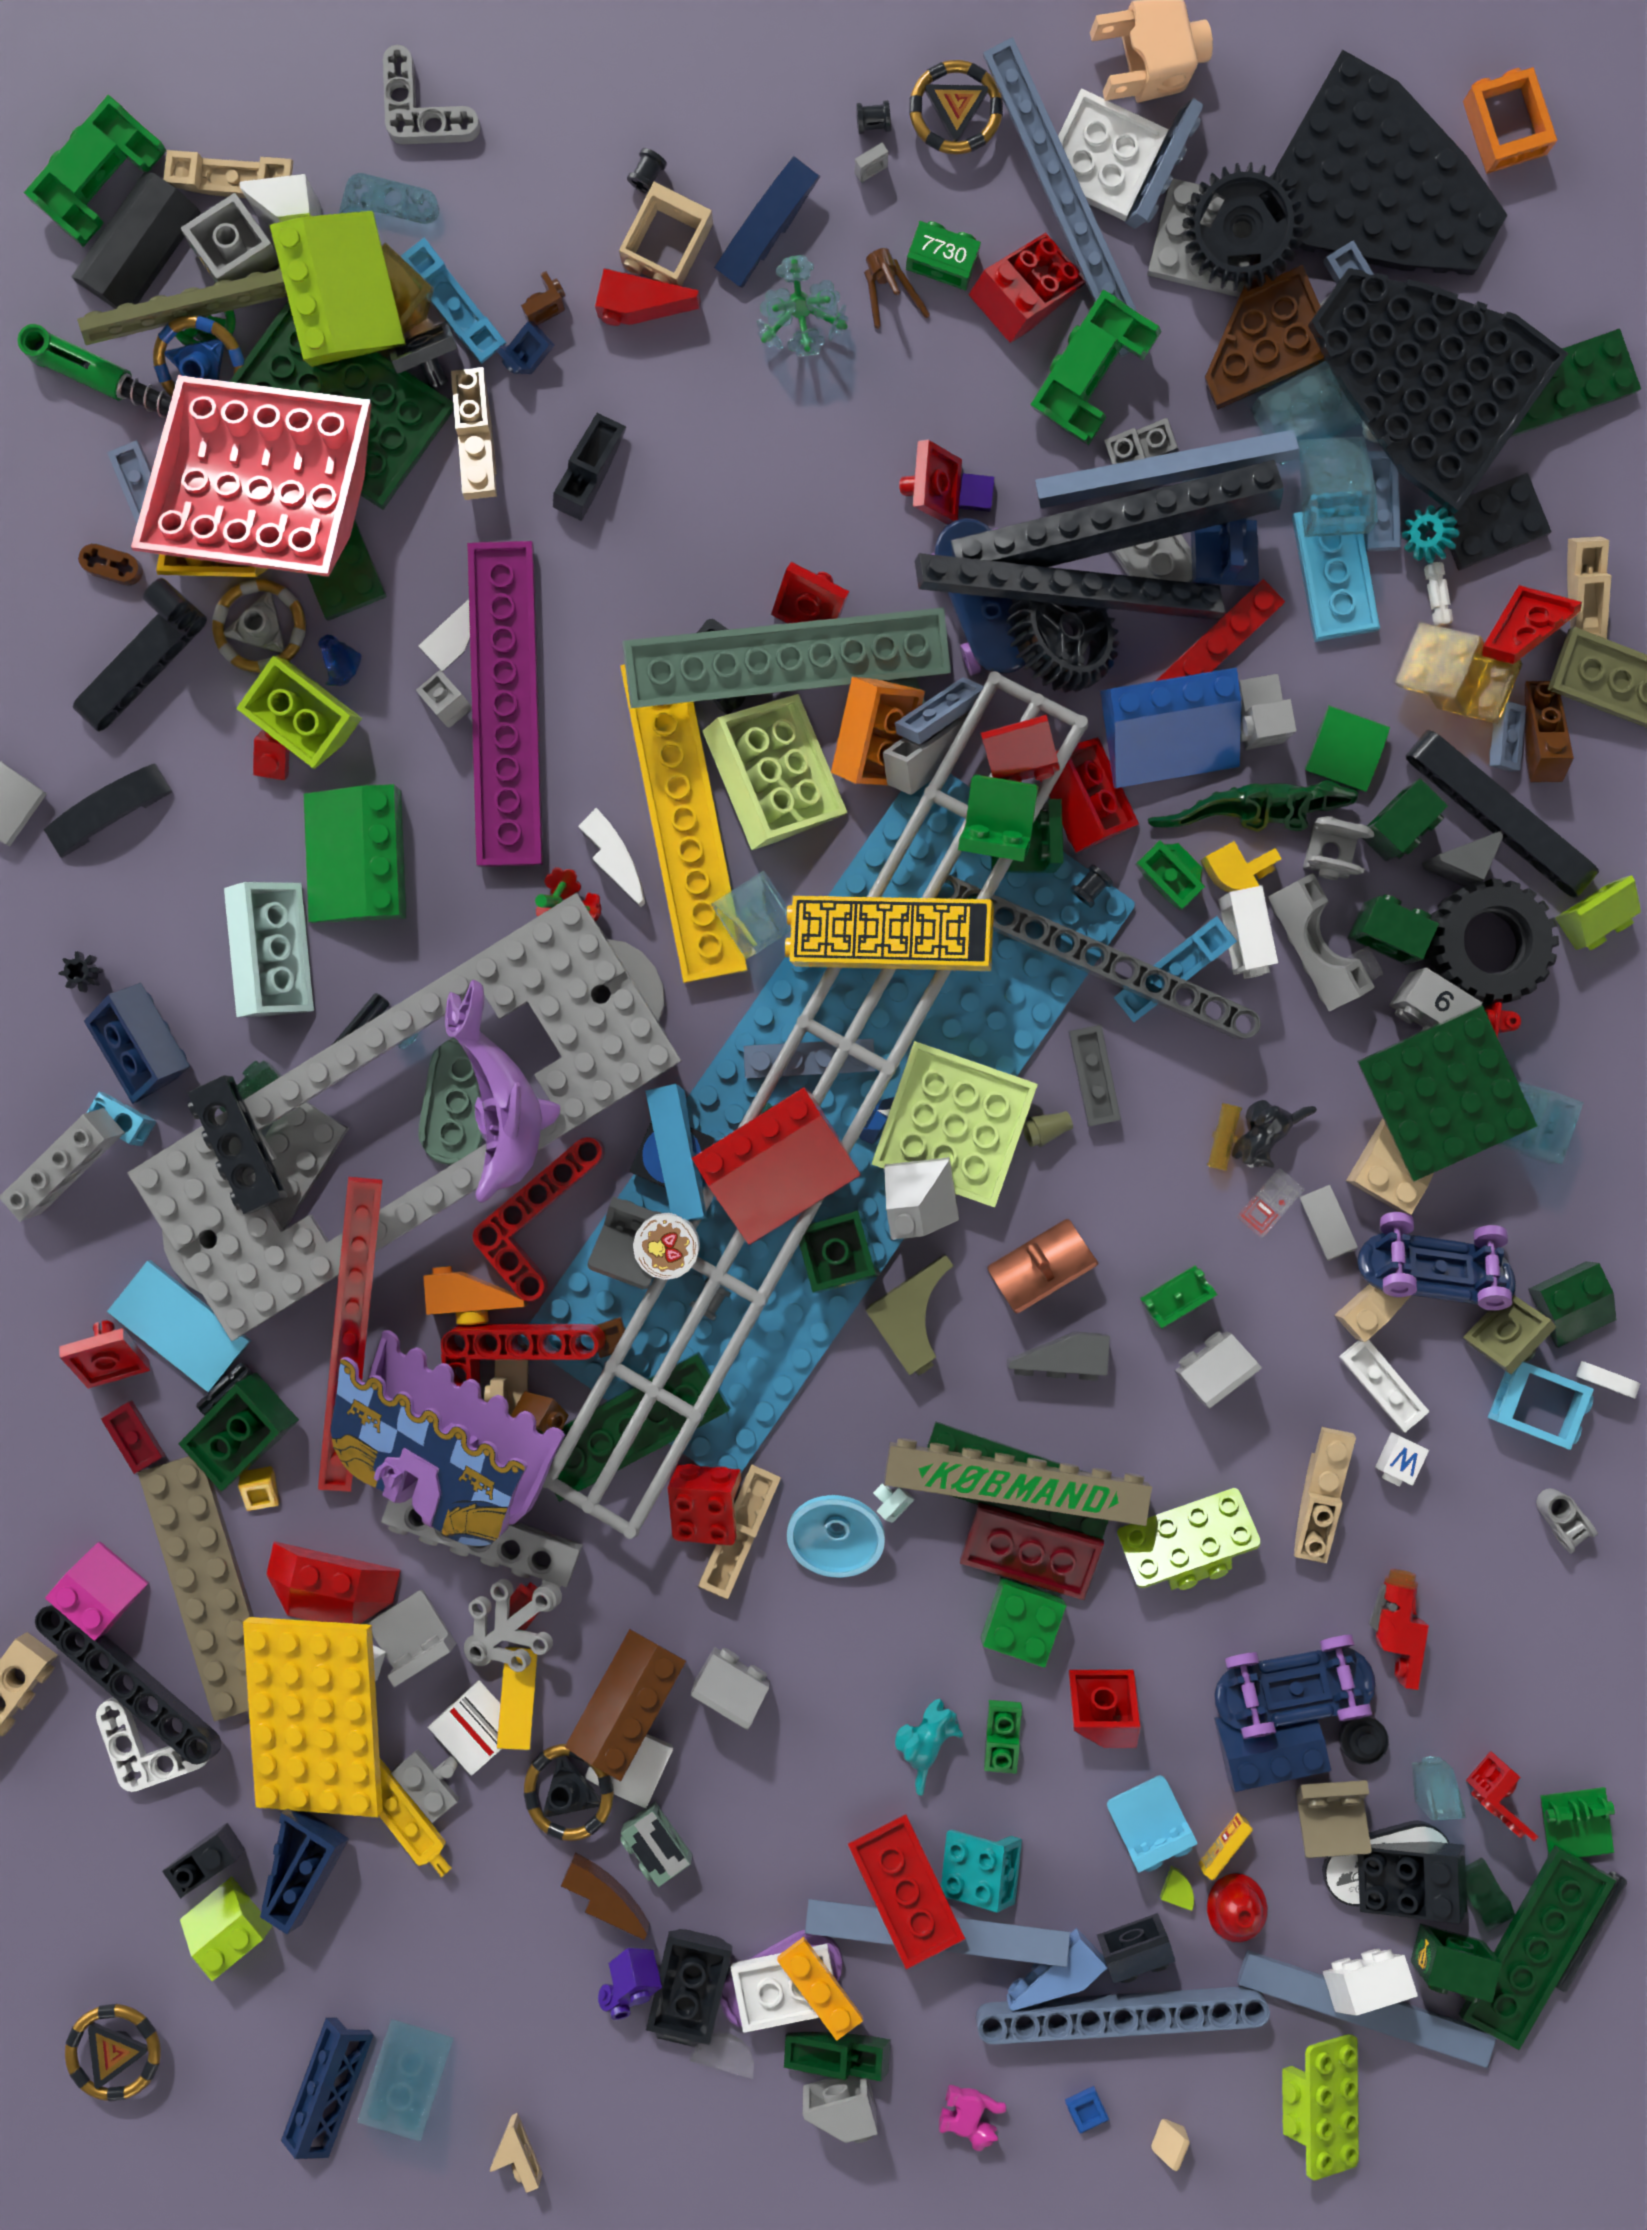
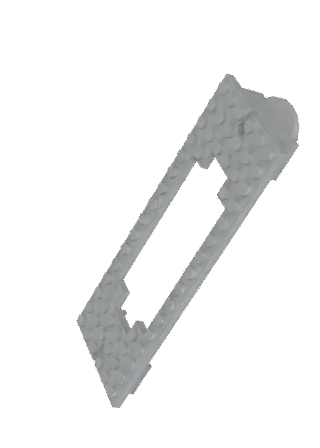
M575 893L249 1096L244 1102L272 1162L275 1161L277 1157L261 1133L262 1129L444 1017L449 992L459 995L463 1001L470 982L474 979L483 985L484 995L499 1019L506 1017L526 1003H529L562 1056L557 1061L534 1074L550 1101L559 1104L561 1109L556 1121L540 1131L537 1150L539 1151L682 1061L659 1023L665 1001L664 986L656 967L642 951L630 944L607 939L579 895ZM603 989H610L611 996L606 1003L598 1004V993ZM227 1111L215 1118L219 1125L226 1122ZM201 1126L127 1173L162 1228L164 1251L172 1269L186 1285L204 1296L231 1341H234L339 1275L342 1234L328 1241L313 1215L306 1216L283 1231L268 1206L251 1214H243L242 1210L238 1211L230 1198L232 1188L228 1180H223L217 1170L216 1162L219 1160L214 1149L210 1150L203 1140L202 1132L205 1130ZM234 1137L229 1142V1151L233 1155H237L242 1145L240 1140ZM486 1144L380 1209L375 1252L478 1188L483 1171ZM250 1167L246 1168L242 1175L243 1181L249 1186L254 1183L250 1176L255 1173ZM214 1234L217 1236V1243L214 1241Z

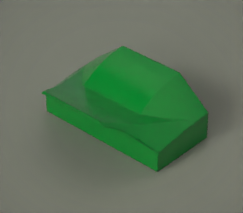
M1159 840L1135 864L1147 881L1179 910H1182L1205 887L1201 882V865L1179 843L1164 844Z

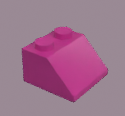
M99 1541L60 1579L45 1599L95 1641L111 1629L149 1583Z

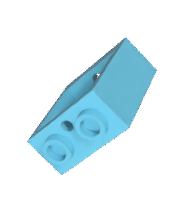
M1523 1361L1512 1374L1505 1371L1487 1418L1571 1450L1572 1445L1576 1444L1581 1436L1582 1427L1580 1424L1583 1416L1592 1407V1393L1594 1389ZM1529 1374L1575 1391L1559 1436L1512 1419Z

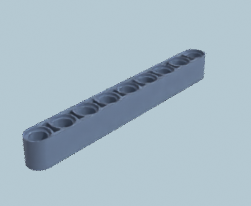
M1240 1986L1056 1998L1014 2011L1009 2008L1008 2001L989 2002L978 2008L976 2024L982 2041L994 2045L1258 2028L1267 2023L1270 2017V2010L1261 1992ZM1252 2002L1259 2003L1256 2010L1251 2012L1245 2010L1248 2004ZM1219 2004L1227 2005L1222 2013L1216 2014L1212 2012L1214 2007ZM1184 2007H1194L1190 2015H1180V2011ZM1159 2008L1162 2010L1157 2017L1151 2018L1147 2016L1151 2009ZM1125 2010L1129 2012L1125 2019L1118 2020L1114 2018L1119 2011ZM1092 2012L1097 2014L1093 2021L1085 2022L1081 2020L1086 2013ZM1059 2014L1064 2016L1063 2021L1058 2024L1049 2022L1053 2015ZM1024 2016L1032 2019L1025 2026L1016 2024L1017 2020ZM991 2018L999 2021L998 2025L993 2028H987L983 2025L985 2021Z

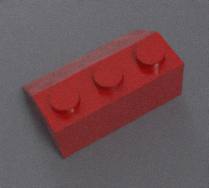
M1096 737L1078 743L1049 794L1050 799L1062 800V825L1066 831L1068 841L1072 844L1075 852L1093 847L1139 825L1123 788H1114L1111 764L1099 738Z

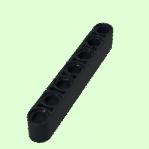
M1426 730L1406 754V760L1493 834L1501 831L1503 835L1502 841L1567 895L1578 898L1599 873V869L1595 864L1439 734Z
M53 1605L43 1607L38 1611L35 1617L37 1630L186 1761L198 1765L211 1759L219 1752L221 1739L218 1733L105 1634L94 1641ZM53 1611L58 1613L60 1617L58 1627L51 1621ZM77 1632L84 1637L83 1648L76 1644L75 1635ZM101 1653L106 1655L109 1660L107 1669L100 1665L99 1657ZM125 1675L130 1676L133 1680L132 1690L127 1689L124 1685ZM149 1696H152L157 1700V1711H153L149 1708ZM173 1718H178L182 1722L183 1728L181 1733L174 1730L172 1726ZM198 1739L203 1740L207 1744L206 1754L199 1752L196 1743Z

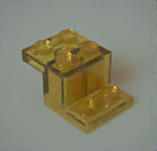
M1419 623L1395 683L1400 688L1428 694L1437 709L1498 724L1523 663L1521 659L1515 664H1510L1482 656L1484 641L1481 636Z

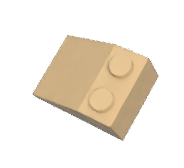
M1382 1118L1346 1181L1397 1212L1412 1215L1428 1188L1434 1173L1414 1182L1411 1180Z

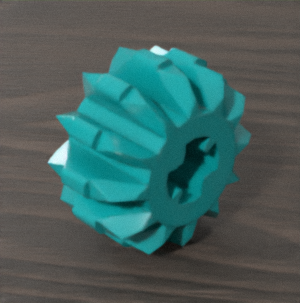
M1433 505L1427 507L1425 515L1419 509L1415 510V516L1417 517L1415 522L1411 519L1405 520V524L1411 530L1401 533L1402 538L1408 540L1404 546L1405 550L1413 552V558L1417 561H1420L1425 556V560L1428 563H1433L1435 554L1441 559H1446L1444 549L1446 547L1455 549L1456 544L1450 539L1456 538L1460 534L1458 529L1452 528L1457 523L1454 516L1447 517L1448 511L1443 507L1436 512ZM1428 530L1436 532L1432 539L1425 536Z

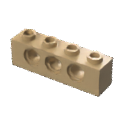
M28 1632L16 1638L0 1659V1696L3 1697L6 1703L5 1708L0 1707V1735L2 1737L16 1722L12 1718L19 1708L23 1710L34 1698L35 1693L32 1690L38 1682L44 1683L55 1669L51 1664L58 1654ZM16 1668L22 1670L25 1674V1682L17 1679L15 1675Z

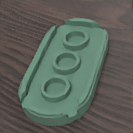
M451 1038L444 1042L434 1051L431 1057L418 1130L419 1141L425 1152L436 1162L446 1165H452L481 1147L484 1142L475 1119V1103L477 1098L481 1097L478 1081L468 1056L456 1038Z

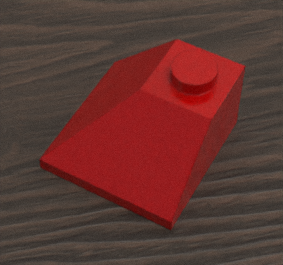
M1134 1669L1069 1670L1074 1731L1103 1748H1137L1140 1719Z

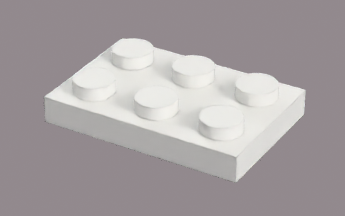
M828 1944L813 1946L814 1951L834 1976ZM781 1953L731 1963V1972L743 2033L819 2018L778 1963L777 1956Z

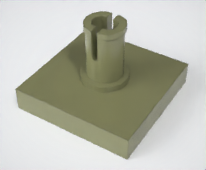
M1513 1295L1510 1307L1502 1310H1489L1463 1338L1470 1346L1509 1374H1512L1523 1361L1527 1362L1535 1356V1349L1556 1328V1325L1551 1319Z

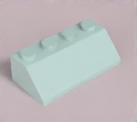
M243 882L224 888L236 1017H261L314 1011L302 884Z

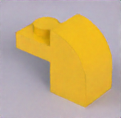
M1233 841L1205 856L1200 861L1212 882L1221 890L1229 893L1259 886L1254 875L1256 874L1258 879H1261L1274 872L1276 869L1273 864L1280 861L1281 857L1276 848L1246 863L1237 844Z

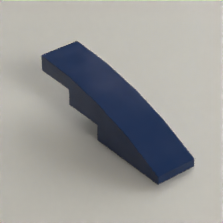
M793 156L753 208L714 268L736 285L743 288L760 260H765L780 234L787 231L821 176Z

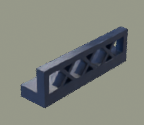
M338 2018L325 2019L281 2142L294 2159L329 2158L374 2036L370 2030L347 2029ZM349 2041H360L357 2049L346 2057L345 2052ZM347 2069L346 2080L335 2088L334 2082L336 2077ZM336 2100L335 2110L323 2119L324 2109ZM325 2131L326 2134L321 2147H311L313 2139Z

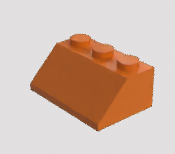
M852 677L831 773L855 784L887 785L883 752L903 738L896 734L895 722L922 705L925 691L878 679Z

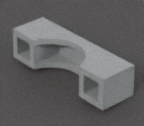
M1314 873L1268 896L1274 914L1283 924L1289 942L1299 954L1305 972L1310 975L1317 988L1318 996L1326 1005L1328 1011L1334 1010L1375 988L1360 959L1343 958L1331 951L1325 944L1321 936L1319 923L1321 913L1329 901Z

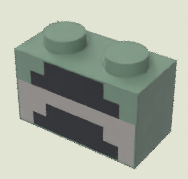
M653 1802L623 1824L620 1840L629 1854L635 1853L641 1862L639 1864L640 1870L648 1881L653 1879L656 1885L660 1887L691 1865L693 1854L656 1802Z

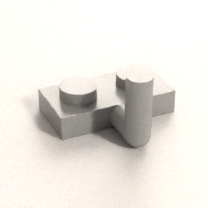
M417 1749L391 1772V1775L432 1823L459 1800V1797L444 1781V1778H450L459 1765V1762L453 1756L448 1757L434 1769Z

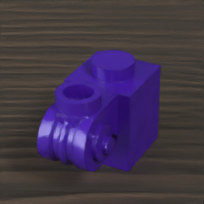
M627 1948L608 1964L613 1985H602L598 1993V2003L603 2011L611 2013L613 2020H621L631 2014L630 2008L632 2006L648 2002L651 1999L650 1996L662 1988L654 1950Z

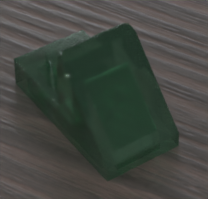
M1481 1857L1467 1865V1898L1483 1927L1489 1932L1512 1919L1515 1913L1509 1897L1501 1890L1486 1861Z

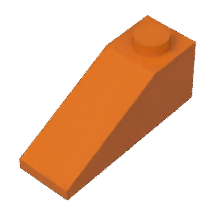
M452 1266L433 1267V1274L423 1276L426 1315L516 1308L529 1305L528 1301L522 1300L514 1292L462 1271L452 1272Z

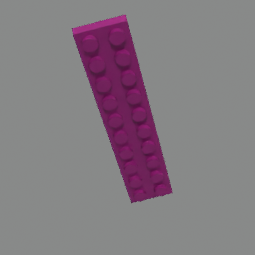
M532 541L467 543L476 866L543 865L534 544Z

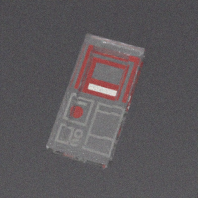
M1278 1168L1236 1217L1256 1235L1263 1238L1305 1189L1281 1168Z

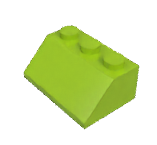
M272 656L236 708L313 769L317 768L343 746L362 720L358 714L291 662L277 656Z

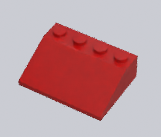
M805 1087L692 1157L708 1187L748 1245L756 1242L861 1176V1173L811 1091Z

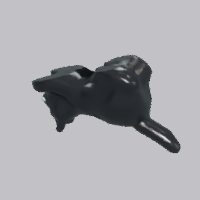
M1266 1100L1253 1103L1247 1109L1245 1116L1251 1125L1250 1131L1236 1141L1232 1150V1157L1238 1159L1243 1156L1242 1162L1250 1168L1263 1166L1273 1168L1274 1163L1270 1159V1152L1273 1146L1288 1134L1294 1124L1314 1114L1317 1108L1315 1106L1303 1107L1291 1114L1279 1106H1272Z

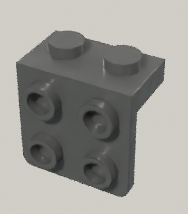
M613 1196L608 1207L604 1225L588 1260V1268L640 1289L649 1288L653 1277L641 1269L635 1259L633 1243L636 1232L644 1221L656 1214H661V1212L651 1211L635 1205L631 1201Z

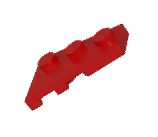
M1519 585L1484 643L1482 656L1515 664L1581 611L1582 602Z

